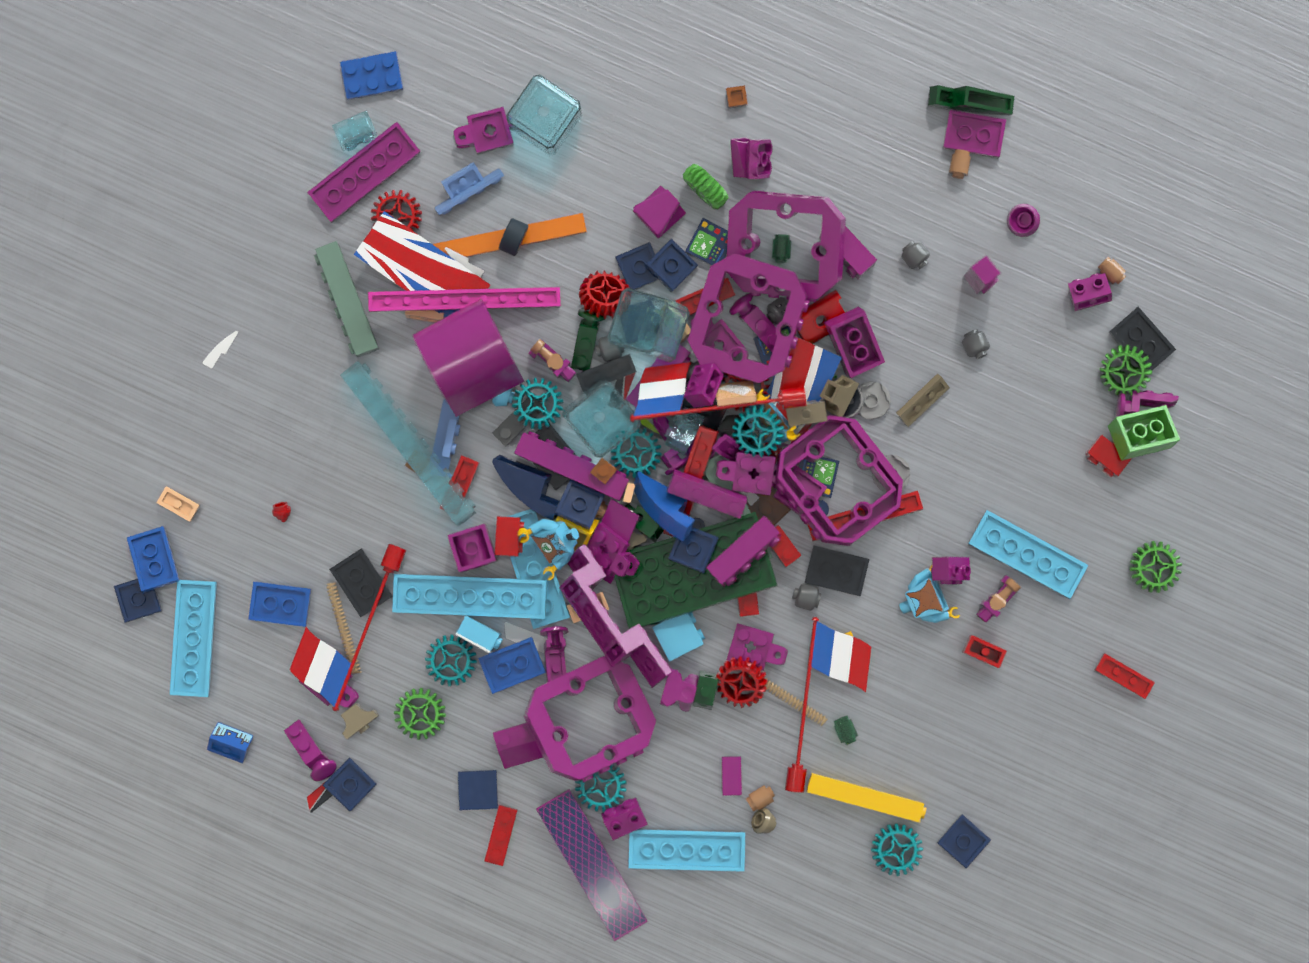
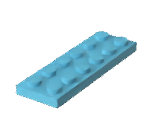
M532 509L507 516L521 518L525 529H529V526L539 521L537 513ZM529 535V540L523 543V553H519V557L510 556L517 579L547 580L552 573L547 571L543 575L545 567H552L553 563H548ZM556 572L552 580H547L546 619L530 618L533 629L570 618L562 591L559 588L560 584Z
M988 510L985 511L968 543L1068 599H1071L1088 567L1084 562Z
M180 580L177 582L170 695L209 697L217 582Z
M637 829L629 833V868L744 871L745 832Z

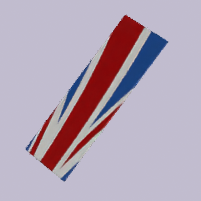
M385 211L354 253L356 257L406 291L488 289L491 286ZM435 310V311L438 312L439 314H440V312H441V313H444V316H443V317H447V316H449V315H451V314H453V313H455V312H457V311H459V310Z
M798 338L795 349H791L789 355L792 356L789 368L786 367L784 371L774 375L767 391L768 394L765 397L770 395L769 399H775L777 394H781V390L804 387L806 401L823 400L820 394L827 380L832 381L842 357ZM778 402L773 403L788 420L786 409L779 406ZM812 423L797 425L793 432L797 435L800 433L799 437L809 431ZM788 440L784 443L788 444L789 446L795 440ZM755 441L751 443L752 445L757 446ZM775 444L777 450L773 451L770 448L771 454L767 456H775V464H777L778 454L787 446L779 448Z

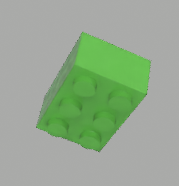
M1166 405L1116 417L1108 425L1121 461L1171 449L1180 441Z

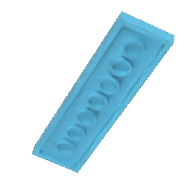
M394 574L392 612L546 619L547 580Z

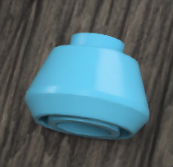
M513 388L494 397L492 403L495 406H507L508 403H512V397L515 396V392H512Z

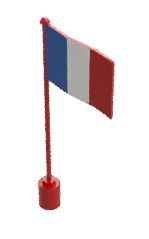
M691 362L648 367L643 371L640 381L639 401L634 416H630V421L634 422V420L775 402H778V405L782 406L783 409L805 407L807 405L804 387L781 390V394H777L775 399L681 410L686 389V376Z
M388 544L381 566H383V571L386 573L352 662L350 663L339 651L318 639L306 627L291 664L290 671L298 680L320 693L333 705L332 709L335 712L339 711L340 701L389 573L394 574V571L398 572L406 550L398 546Z
M818 617L812 618L813 628L796 764L792 763V767L787 769L785 790L804 793L807 769L803 768V765L800 764L811 668L829 677L853 684L864 692L867 689L872 647L858 638L834 631L818 622Z

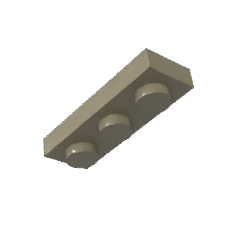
M937 373L896 414L909 427L950 387Z

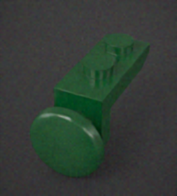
M584 307L578 310V315L583 319H581L578 328L571 368L585 371L591 367L600 327L599 321L605 319L602 315L597 318L596 313L590 315L589 310L584 311Z

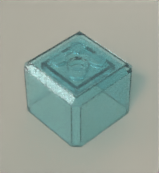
M534 75L506 116L509 128L546 154L554 155L582 117V110L579 100L542 75ZM540 107H547L549 114L547 116H540L538 114Z
M626 288L621 293L607 338L611 344L631 352L670 363L676 358L690 312L687 307L667 298Z
M599 380L565 407L562 413V417L595 457L601 458L639 429L641 425V420L630 421V416H634L635 412L613 384L607 380ZM603 412L605 415L604 420L596 422L594 420L595 413Z

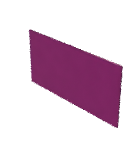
M611 499L601 523L606 524L625 541L629 542L639 515ZM607 545L604 546V553H608ZM615 573L613 576L606 575L603 580L611 584Z

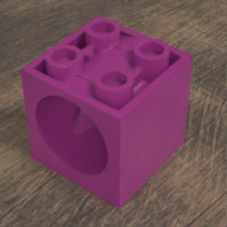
M486 524L447 535L458 572L463 573L498 562Z

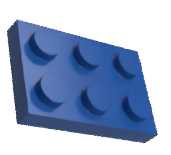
M396 51L340 62L347 100L404 90Z
M164 526L127 537L141 592L144 593L180 581Z
M253 581L248 620L306 627L311 589Z
M532 637L478 658L492 694L546 673Z

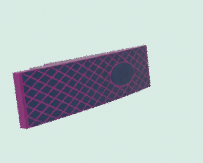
M570 789L537 807L538 814L613 940H618L648 922Z

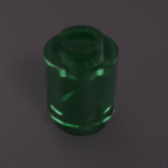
M776 234L775 239L772 240V258L775 259V262L786 263L787 259H791L792 240H790V235Z
M848 715L834 720V729L840 742H845L846 745L855 742V737L859 735L852 719H849Z

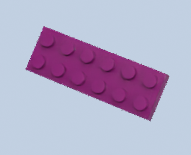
M396 122L307 193L332 223L420 154L421 151L399 123Z

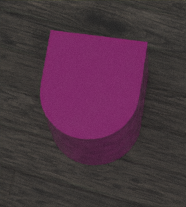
M482 299L412 335L435 382L456 417L525 382Z

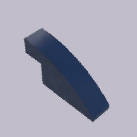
M503 455L493 458L492 463L500 478L521 502L552 521L558 517L554 513L560 501L546 496L552 474Z

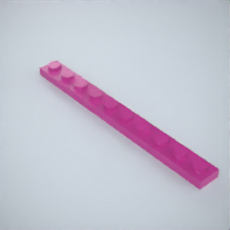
M560 287L368 292V312L461 310L482 299L487 309L560 307Z

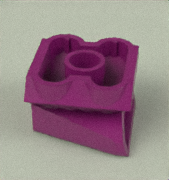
M732 138L730 145L733 177L748 179L769 178L772 170L770 156L773 146L771 139Z
M661 185L643 202L633 207L635 215L658 239L686 214L680 206V202L668 189L665 190Z
M670 668L672 672L667 677L660 705L669 707L678 701L680 709L688 712L694 700L699 677L696 674H690L682 681V676L678 669Z

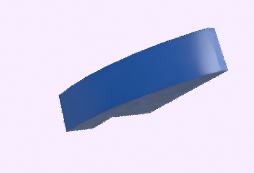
M638 471L634 481V492L638 501L657 524L674 537L684 541L690 534L694 519L683 514L688 499L667 492L668 487Z

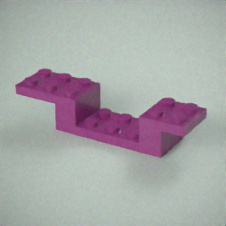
M585 544L580 546L567 563L573 573L559 587L610 664L614 667L628 657H631L651 688H653L672 672L669 669L668 663L663 660L658 648L652 644L647 632L640 624L623 634L620 633L619 627L613 623L608 615V611L601 605L596 593L592 591L606 577L604 569L597 563L592 551Z

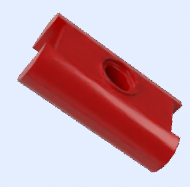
M836 289L810 304L807 312L803 311L801 319L804 322L801 331L797 330L802 340L811 344L820 341L829 335L824 322L846 313L838 301L841 299V296ZM823 315V321L816 324L817 317Z

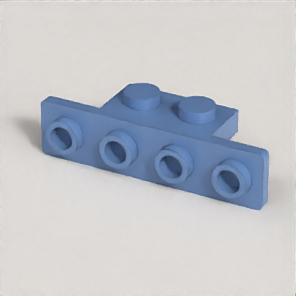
M474 162L441 181L450 198L435 206L438 215L447 214L455 205L468 201V197L473 194H480L490 184L498 183L504 174L498 168L482 177Z
M445 399L442 403L428 472L431 475L441 477L448 476L451 456L455 455L457 444L454 443L455 437L459 436L461 425H458L460 415L455 416Z

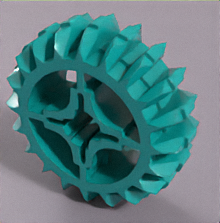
M534 378V384H531L530 380L527 379V387L521 383L522 391L515 390L519 397H512L513 401H517V403L512 404V408H518L513 413L514 415L521 414L517 420L521 422L525 419L523 424L525 427L530 422L531 429H534L535 424H538V429L541 430L542 423H545L546 428H548L549 423L547 421L550 420L555 424L556 421L553 416L557 418L561 416L556 411H563V407L558 406V404H562L564 401L563 399H557L562 393H555L558 389L556 385L550 388L552 381H548L545 385L544 378H541L540 383H537V378ZM543 389L547 392L537 396L530 390ZM526 395L531 402L527 409L523 411L522 400ZM550 396L554 400L551 412L545 407V403ZM533 398L537 401H543L541 402L542 408L538 406L533 407L535 405ZM538 411L545 417L535 419L529 417V415Z
M754 405L752 412L747 407L745 409L746 414L740 412V418H735L734 420L739 425L732 426V429L738 431L734 432L732 437H738L736 443L741 442L742 444L739 450L745 447L747 449L745 454L753 451V457L756 456L757 452H759L760 457H763L764 451L767 455H770V448L776 451L777 446L775 444L781 445L782 443L778 438L784 437L783 433L778 432L784 430V426L777 425L782 420L774 419L778 414L775 412L771 416L769 414L771 408L763 412L764 406L762 405L759 411H757V407ZM753 417V427L743 430L745 421ZM759 417L769 421L772 427L763 425ZM756 427H759L763 431L761 432L760 436L756 435L753 432L756 429ZM773 432L772 441L763 446V436ZM744 436L752 437L757 446L750 444Z
M629 427V434L622 430L621 432L624 437L621 438L619 435H616L619 443L612 442V445L617 448L610 449L611 453H616V456H612L611 460H618L614 467L621 465L622 467L619 471L627 470L625 473L626 477L629 476L630 472H633L632 476L634 479L638 471L641 473L646 471L650 475L651 472L648 468L651 467L653 470H656V466L653 463L659 464L660 460L656 459V456H662L661 452H656L657 449L661 448V445H654V443L659 441L658 438L651 440L650 438L654 433L651 432L648 436L645 435L647 432L646 428L643 429L642 433H639V427H636V432L634 433L632 428ZM635 437L645 439L650 446L640 447ZM630 438L631 448L624 453H620L622 444ZM633 443H635L637 450L642 451L639 454L640 457H638L639 462H637L635 455H631V451L634 448ZM652 452L650 461L642 467V456ZM632 458L635 460L637 468L628 467L621 459Z
M444 635V642L437 638V646L433 643L430 644V647L434 650L433 652L430 650L426 651L427 654L431 655V658H425V661H431V665H426L425 667L426 669H433V671L429 672V676L436 674L435 682L442 678L441 685H444L445 681L448 680L449 687L452 686V681L458 686V679H461L463 683L466 682L464 675L469 678L472 677L468 671L469 669L472 671L476 669L471 666V663H477V660H471V656H476V652H469V650L473 649V646L466 647L467 640L460 643L461 637L458 636L457 640L454 641V635H450V640L448 641L447 636ZM445 645H457L462 650L452 654ZM441 650L444 660L436 666V655ZM447 655H449L450 657H456L457 655H459L457 658H455V666H453L452 664H446L445 666H443L446 663V660H448L446 659L448 657ZM466 655V666L465 669L461 671L458 665V661L461 657ZM450 667L457 676H445L440 671Z
M614 763L611 764L608 772L613 777L608 779L601 778L598 772L593 773L594 785L586 790L585 782L582 780L575 781V783L581 784V787H575V791L581 790L582 792L577 795V798L583 796L585 798L581 804L584 805L588 801V809H591L592 804L596 805L595 812H598L599 806H602L603 812L606 810V805L612 808V802L619 805L620 803L616 798L623 799L624 796L619 793L620 791L626 792L627 790L621 787V785L627 783L626 780L620 781V778L625 776L624 773L617 774L620 767L613 770ZM598 780H599L601 783H604V782L606 783V782L610 781L609 783L606 784V786H604V788H605V790H604L605 794L603 793V791H601L600 788H599V789H594V788H595V785H598V784L596 783ZM617 782L616 793L610 798L607 787ZM598 792L605 801H595L588 795Z
M895 823L893 830L889 824L887 825V832L883 828L880 829L883 833L882 836L877 833L875 834L879 841H872L873 845H877V848H871V852H877L876 855L872 856V859H879L876 862L877 867L883 864L881 871L884 872L889 868V875H892L893 870H895L896 876L900 875V870L906 875L907 867L911 871L914 870L911 866L912 863L917 866L919 865V862L915 860L916 857L919 859L923 857L917 854V851H923V847H917V845L922 843V840L915 841V838L919 836L918 833H914L911 836L910 834L913 829L910 827L906 832L905 824L899 829L898 823ZM895 834L905 835L911 842L899 843ZM887 837H890V847L881 852L883 842ZM894 841L898 847H903L899 854L900 858L895 852H892L895 846ZM913 847L910 859L904 862V852ZM895 856L899 865L887 863L884 857Z

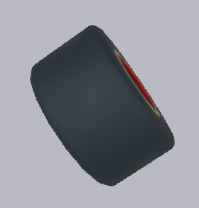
M511 218L499 244V250L516 256L528 230V225Z

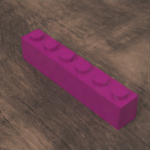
M531 431L528 434L523 432L514 452L515 455L603 493L617 501L621 500L629 482L626 474L617 470L609 481L603 484L590 473L596 465L591 463V458L581 455V457L573 455V450L564 447L562 450L556 447L557 443L546 439L544 442L538 439V434Z

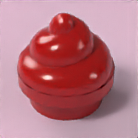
M287 502L274 504L273 516L283 523L286 522L290 515L291 507L288 506Z

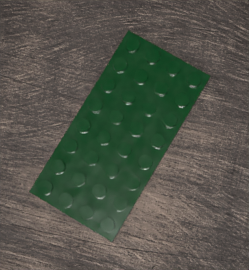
M756 512L743 515L740 519L733 518L699 529L719 538L709 564L759 521ZM676 537L626 551L635 556L640 565L632 576L627 574L625 576L615 574L614 576L629 629L638 624L641 627L649 626L778 586L767 549L765 550L766 554L761 559H755L750 563L751 567L745 573L740 572L736 576L737 579L733 584L723 587L708 569L703 574L668 559Z

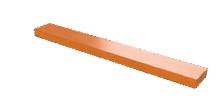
M583 213L527 224L528 230L521 246L586 233ZM506 229L444 241L433 245L448 256L449 254L446 252L445 247L465 257L499 251V244Z

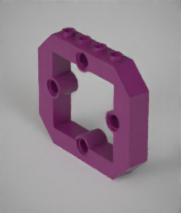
M752 191L729 210L727 257L735 253L751 258V252L759 248L760 238L757 234L752 233L753 209L776 211L777 215L782 219H789L797 213L822 215L821 241L815 243L811 248L813 258L820 261L819 281L799 280L808 295L807 301L815 302L816 299L821 298L842 280L846 218L829 197ZM785 204H788L791 207L790 213H787L785 211ZM746 239L752 242L751 248L746 245ZM820 246H824V247H825V249H826V254H825V255H823L822 253H820V251H819V247H820ZM727 272L743 292H749L752 296L768 294L769 298H779V296H786V299L790 298L791 291L772 285L767 291H756L751 286V279ZM762 276L756 280L758 287H764L766 284V280Z
M734 253L710 266L688 337V342L699 364L714 363L722 372L757 383H761L784 371L786 367L789 368L792 356L789 355L791 349H795L798 338L795 336L797 330L801 331L804 322L801 317L803 311L807 312L810 301H807L808 295L796 272ZM727 272L751 279V286L756 291H767L771 285L791 291L783 320L776 327L777 339L769 365L748 359V351L742 346L732 347L729 352L705 345L713 317H717L723 312L724 306L721 300H719V296ZM760 276L766 280L765 286L761 288L756 284V280ZM711 302H715L718 306L715 313H711L708 309V305ZM784 325H788L791 328V333L788 336L783 335L781 332ZM736 350L741 351L743 354L741 361H736L733 357Z
M828 415L827 421L819 422L778 454L775 476L776 488L781 494L787 496L789 505L794 510L797 509L801 514L799 516L805 525L808 524L811 527V532L817 540L820 539L823 543L850 546L900 507L903 479L856 419ZM841 432L858 454L856 458L857 466L862 470L870 469L887 493L871 505L865 501L855 504L850 511L851 520L837 530L818 506L817 497L807 492L791 469L804 459L808 462L818 461L824 455V444ZM811 447L816 448L818 455H812L809 449ZM863 455H868L871 458V463H866L863 460ZM804 500H808L811 502V509H807L804 507ZM857 508H862L865 511L864 517L858 515Z
M602 656L532 690L524 714V718L550 772L573 781L582 779L583 782L593 778L592 774L597 771L601 774L610 770L609 765L615 762L617 766L626 762V757L633 754L636 757L644 753L643 749L648 747L656 724L655 716L630 665L620 662L613 667L606 656ZM607 672L618 694L614 701V709L619 714L628 715L637 735L616 745H605L598 750L596 755L573 765L563 746L568 739V732L562 726L554 727L543 702L564 692L569 696L578 695L584 690L585 682ZM571 681L577 682V690H573L570 687ZM622 699L628 701V709L622 707ZM554 732H558L561 735L559 742L553 739ZM605 750L611 752V760H607L604 757Z

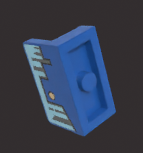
M218 722L209 738L207 750L243 763L253 735Z

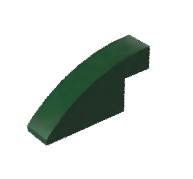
M935 85L929 89L928 106L973 113L1013 115L1015 96L970 86L950 88Z

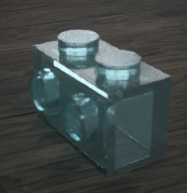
M367 110L332 125L343 151H351L357 145L369 143L378 136Z
M697 413L675 415L672 421L675 425L674 427L669 426L664 435L667 437L664 444L685 455L705 418Z

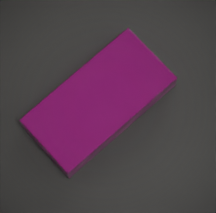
M741 756L722 757L723 796L742 795Z

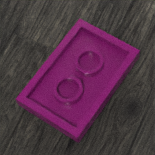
M949 110L943 148L950 150L961 149L973 154L1000 158L1006 119Z

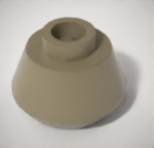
M763 808L756 811L753 815L751 825L754 832L763 834L770 833L775 829L776 818L768 809Z

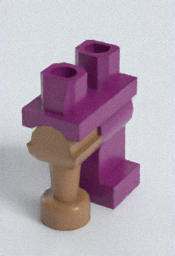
M539 339L530 349L528 354L533 359L539 356L545 361L555 377L559 378L561 376L569 383L576 375V372L569 367L571 365L570 361L567 359L563 361L561 355L557 354L542 339Z
M1007 575L1000 579L1003 585L997 592L989 595L987 600H983L980 603L983 607L976 615L986 623L992 616L998 617L1001 613L997 610L1004 608L1006 603L1021 588L1019 584Z

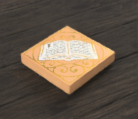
M753 381L720 384L716 394L717 405L724 406L755 402L756 394Z

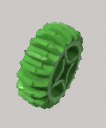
M692 164L682 174L684 181L691 190L713 209L718 210L728 200L729 197L724 188L701 166Z
M1119 345L1118 352L1112 348V355L1109 353L1105 355L1108 360L1101 361L1106 367H1100V371L1106 373L1102 374L1100 378H1107L1103 384L1104 386L1109 383L1111 384L1108 389L1109 391H1112L1113 388L1117 389L1115 395H1118L1121 390L1125 397L1127 391L1132 396L1134 389L1139 393L1141 392L1140 386L1142 388L1147 387L1144 381L1150 382L1151 378L1146 375H1151L1152 370H1147L1146 368L1151 367L1152 364H1145L1149 357H1141L1144 353L1143 350L1137 354L1136 346L1133 347L1132 351H1129L1130 346L1126 345L1125 351H1123V347ZM1124 356L1121 366L1111 367L1113 360ZM1130 357L1139 363L1141 369L1131 364ZM1125 365L1127 367V370L1131 371V373L1129 372L1127 376L1125 375L1124 371L1120 370L1124 369ZM1111 373L1119 375L1122 384L1116 382ZM1141 375L1137 383L1128 385L1131 376Z
M1151 541V547L1148 543H1144L1145 550L1138 547L1137 550L1140 554H1132L1137 559L1130 560V563L1135 564V567L1129 568V571L1136 572L1131 578L1138 577L1139 579L1135 584L1139 585L1143 582L1141 589L1145 590L1149 586L1148 592L1150 593L1153 592L1154 587L1156 593H1160L1161 587L1164 591H1167V584L1170 587L1174 586V583L1171 581L1172 579L1174 581L1179 580L1175 573H1182L1181 570H1176V567L1182 566V563H1176L1175 561L1180 556L1173 557L1176 550L1168 551L1170 545L1166 544L1163 548V542L1161 541L1157 547L1155 541ZM1157 551L1163 553L1170 563L1161 562ZM1151 552L1150 562L1147 565H1141L1144 556ZM1155 562H1157L1159 566L1164 565V567H1160V569H1157L1156 572H1154L1155 569H1147V567L1155 565ZM1170 568L1167 578L1160 582L1162 571ZM1142 571L1150 572L1154 583L1148 581L1143 576Z
M414 688L412 689V696L407 691L405 692L407 699L399 698L403 704L396 703L395 705L397 708H400V711H394L395 715L400 714V718H396L395 722H402L398 729L405 727L406 729L403 731V734L406 735L410 731L409 738L411 739L414 737V734H417V740L421 739V734H423L425 739H428V732L434 736V728L437 731L441 730L437 724L445 723V721L440 720V717H446V713H440V710L446 707H439L438 705L443 700L438 699L435 701L437 693H434L432 697L429 696L431 693L430 689L426 691V694H423L424 690L420 688L419 694H417ZM415 698L427 699L421 707H417L410 702ZM431 704H433L436 712L434 721L428 716V709ZM406 707L412 712V719L409 723L405 719ZM424 709L423 715L425 718L422 719L420 717L416 719V710ZM419 721L430 725L429 728L424 730L413 728Z

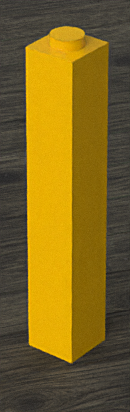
M812 772L806 790L808 793L916 822L924 819L926 813L923 802Z

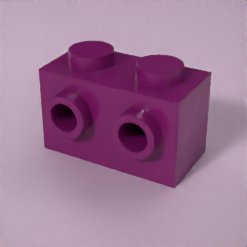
M1105 273L1093 274L1089 278L1075 279L1068 283V290L1075 311L1112 301V292Z
M714 363L696 365L684 397L694 408L713 405L724 374Z
M932 557L931 573L933 581H940V584H963L962 580H970V557Z
M636 797L625 800L622 804L608 808L605 812L601 813L612 840H616L648 825Z

